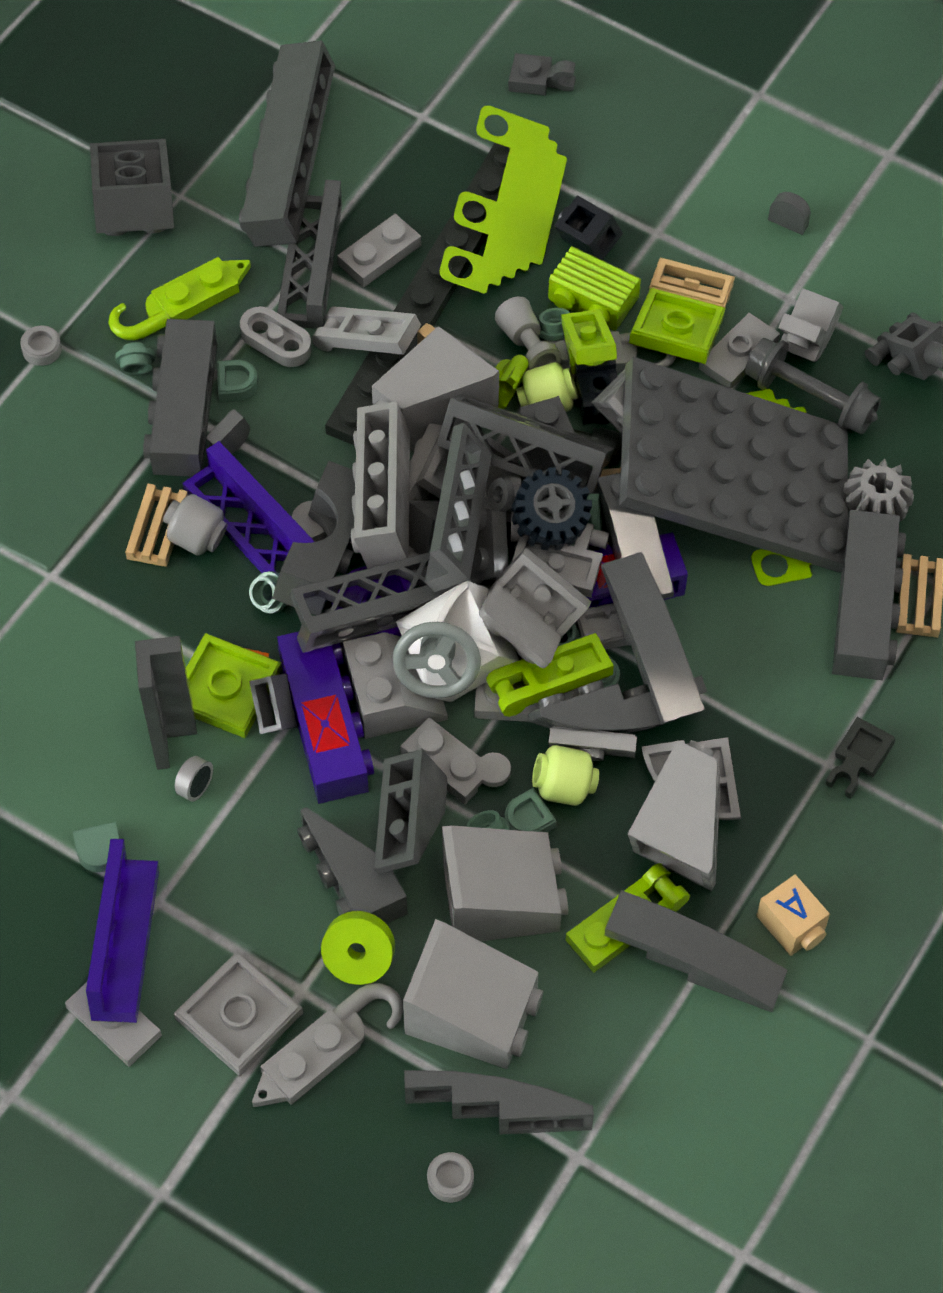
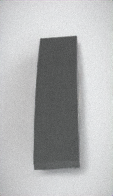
M643 552L602 564L601 568L627 646L631 645L644 685L648 684L660 723L664 724L705 710L677 631Z
M623 890L620 891L605 928L604 936L647 951L646 959L687 973V981L772 1012L787 974V969L724 934L666 907Z
M404 1070L406 1104L452 1101L453 1119L499 1117L500 1135L592 1130L593 1105L548 1088L498 1076L459 1071Z

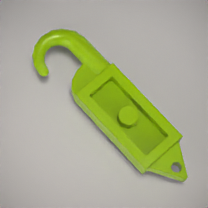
M218 256L152 290L145 303L149 318L134 326H124L119 322L120 314L126 310L124 303L119 304L109 315L108 323L111 331L119 338L135 341L166 327L167 319L187 320L240 292L239 285L251 268L250 260L222 261Z

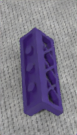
M220 441L206 449L208 466L183 482V489L188 492V495L195 494L215 506H220L224 513L223 521L228 524L225 532L226 536L261 573L268 571L276 572L277 561H285L293 542H315ZM215 477L223 486L222 496L204 495L198 488ZM226 507L244 508L248 512L247 523L229 522L225 518ZM251 534L269 535L274 540L272 550L255 549L250 544ZM279 546H280L284 551H278Z
M110 839L86 987L91 1021L137 1023L159 877L158 861L127 860L124 839Z

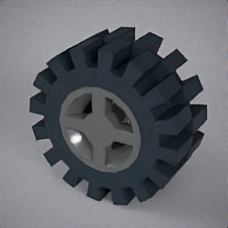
M548 467L544 474L541 469L534 471L531 478L528 475L517 491L511 510L514 512L512 522L513 525H519L517 533L522 538L526 534L529 536L528 544L534 546L537 541L542 543L540 549L547 551L550 545H554L555 550H560L565 543L568 546L573 544L584 531L590 519L591 513L589 512L592 508V500H587L590 493L587 486L582 489L579 486L582 480L577 475L573 480L568 478L570 471L563 469L561 474H555L556 467ZM546 509L548 512L552 514V517L545 511L543 512L542 510Z

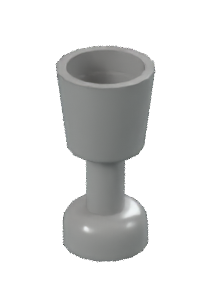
M518 296L504 301L495 313L496 324L513 343L527 348L528 352L525 357L529 362L528 370L553 362L560 364L562 356L558 348L551 342H541L538 337L541 327L529 300Z

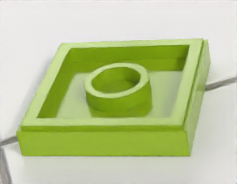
M650 288L631 330L629 343L706 364L723 322L726 308Z
M205 633L186 667L195 718L246 738L257 718L249 681L280 675L282 663ZM266 685L267 691H268V696H269V694H270L269 686Z

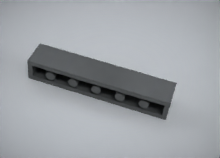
M322 40L281 45L278 59L273 64L274 77L271 90H268L266 95L267 107L265 116L260 121V138L258 147L253 152L251 177L246 182L247 195L244 208L239 212L240 227L247 233L254 247L291 244L298 241L335 64Z

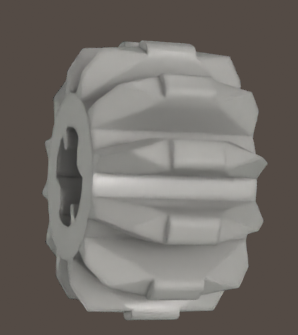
M885 458L878 466L874 465L869 459L863 464V468L854 466L843 489V492L848 495L845 500L848 512L850 510L898 515L900 516V521H903L914 499L913 490H911V476H902L901 464L894 468L887 467Z

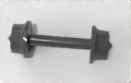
M763 338L753 351L748 352L749 360L745 368V374L758 382V388L762 390L767 389L777 376L843 410L837 424L842 430L849 429L862 435L872 422L878 420L877 411L881 404V398L869 391L867 383L862 381L855 388L851 396L784 362L789 349V343L784 340L776 343Z

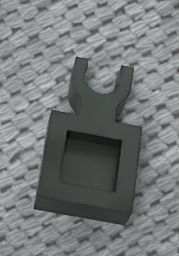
M857 716L835 751V757L842 760L843 764L835 767L826 779V786L832 788L838 778H848L851 783L845 790V796L851 799L858 788V777L861 772L872 778L875 776L895 744V737Z

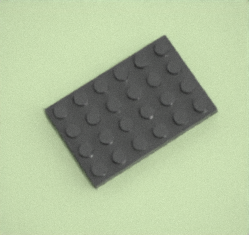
M632 357L625 365L619 505L840 573L842 568L844 569V551L848 532L846 530L848 508L845 505L848 495L843 492L844 484L848 480V429L842 430L837 425L838 423Z

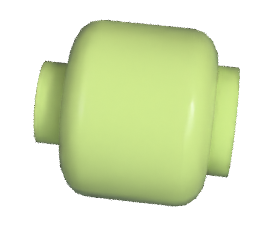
M557 362L527 370L522 376L523 386L516 388L521 407L559 396L565 411L568 412L573 407V400L579 398L570 368L563 369Z
M559 745L551 746L545 754H538L532 774V785L538 788L539 795L544 800L572 806L581 804L588 793L594 794L599 782V769L593 768L592 758L588 752Z

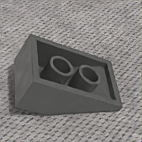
M166 139L90 143L96 233L120 236L127 233V231L144 230L147 233H160L166 229L174 228Z

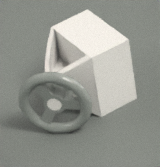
M469 581L460 583L396 621L402 636L394 648L393 666L397 677L405 687L424 697L452 702L487 682L486 677L493 670L519 661L514 646L504 637L491 633L479 616V611L489 593L488 588ZM409 669H416L421 681L416 679Z

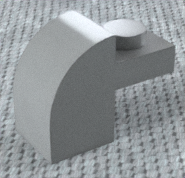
M802 288L792 314L784 313L778 327L784 332L781 341L784 340L789 343L788 352L816 362L831 339L844 307L835 300Z

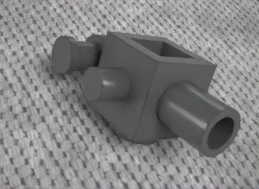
M910 313L904 322L894 323L889 328V333L883 332L877 338L878 343L865 350V356L871 364L878 366L882 363V359L889 355L893 359L888 363V368L893 374L899 375L903 372L925 380L928 376L934 374L938 368L943 369V321L933 323L921 319L916 313Z

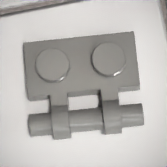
M587 523L581 536L577 537L574 546L564 544L562 549L555 550L554 545H550L548 551L541 550L542 543L537 541L534 546L528 544L529 536L525 534L522 538L519 537L512 562L525 548H528L584 596L591 598L603 554L588 550L591 545L606 549L610 533L594 529V524Z

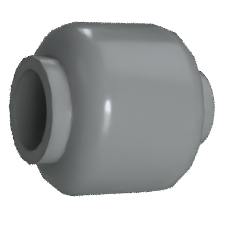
M195 494L186 496L181 503L173 500L163 518V522L168 524V540L198 556L204 554L207 550L213 553L228 527V524L223 521V510Z

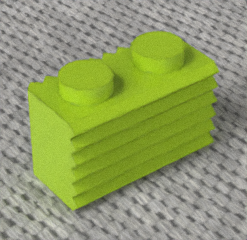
M571 246L569 251L566 252L565 257L562 258L561 263L558 264L553 274L550 275L548 298L557 307L568 311L582 312L601 309L608 327L612 331H616L639 298L641 278Z

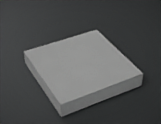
M237 951L174 1012V1016L182 1026L240 1077L303 1014V1008Z

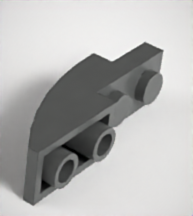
M702 675L695 677L694 680L699 694L707 692ZM602 680L577 688L580 696L567 700L564 699L563 693L538 700L540 708L528 713L531 723L549 729L553 726L578 730L625 734L664 725L660 723L647 685L635 687L621 693L619 684L604 688Z

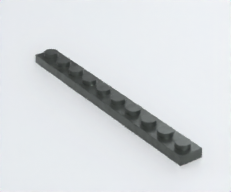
M494 143L466 191L497 202L510 148ZM469 201L464 204L462 209L463 215L470 222L480 223L486 218V210L479 202ZM455 209L393 311L416 314L421 323L420 328L426 323L434 327L458 286L444 280L440 276L439 270L445 249L454 246L477 254L487 237V234L459 225L454 220ZM455 256L449 260L448 268L455 277L463 278L471 263L465 257ZM417 333L404 355L369 351L325 425L327 435L354 445L353 433L357 431V408L373 405L372 385L417 346Z

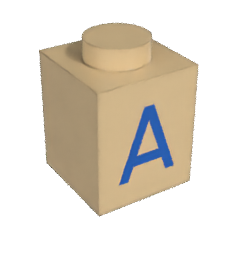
M794 874L761 898L756 917L788 954L792 956L801 948H804L806 951L811 950L825 938L827 934L825 929L830 913Z

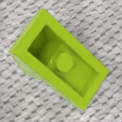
M601 309L561 314L572 374H575V363L577 365L597 366L605 361L617 359L616 343Z

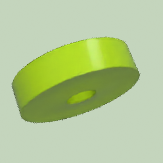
M351 911L335 918L328 926L321 944V955L327 969L341 981L355 985L369 984L380 979L389 969L395 953V939L391 929L382 919L364 911ZM354 943L361 944L365 951L356 952L352 949L351 945Z

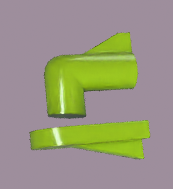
M516 355L511 360H501L495 366L499 370V408L505 409L516 392V388L522 382V376L529 365L528 359L523 355Z

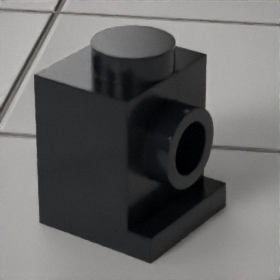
M578 195L569 206L561 211L558 221L554 225L565 242L601 260L606 257L623 234L613 215Z
M608 360L597 366L577 365L575 363L574 381L579 398H577L583 425L594 423L604 425L610 423L591 402L618 376L615 360Z

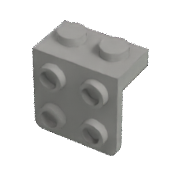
M525 548L495 580L479 611V616L491 633L496 636H502L516 647L518 654L525 661L536 664L541 668H546L551 663L562 636L588 610L591 601L528 548Z

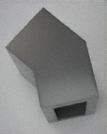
M286 674L249 681L260 734L297 727ZM266 685L269 686L271 701H272L273 710H274V715H275V720H276V724H277V725H274V720H273V715H272V710H271V706H270V701H269V696H268V691H267Z

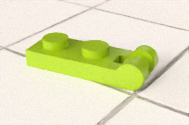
M596 633L558 646L551 663L546 668H541L522 659L493 670L486 677V681L491 691L498 694L500 698L498 705L503 715L511 717L521 713L527 706L538 703L540 699L558 693H565L613 675L614 665ZM523 680L525 686L514 690L513 684Z
M662 863L652 866L641 879L624 890L648 901L651 900L647 896L656 890L663 897L657 904L675 912L682 908L690 898V894L682 885L676 886L669 879L670 872ZM619 895L566 933L565 941L593 973L631 946L604 936L605 928Z

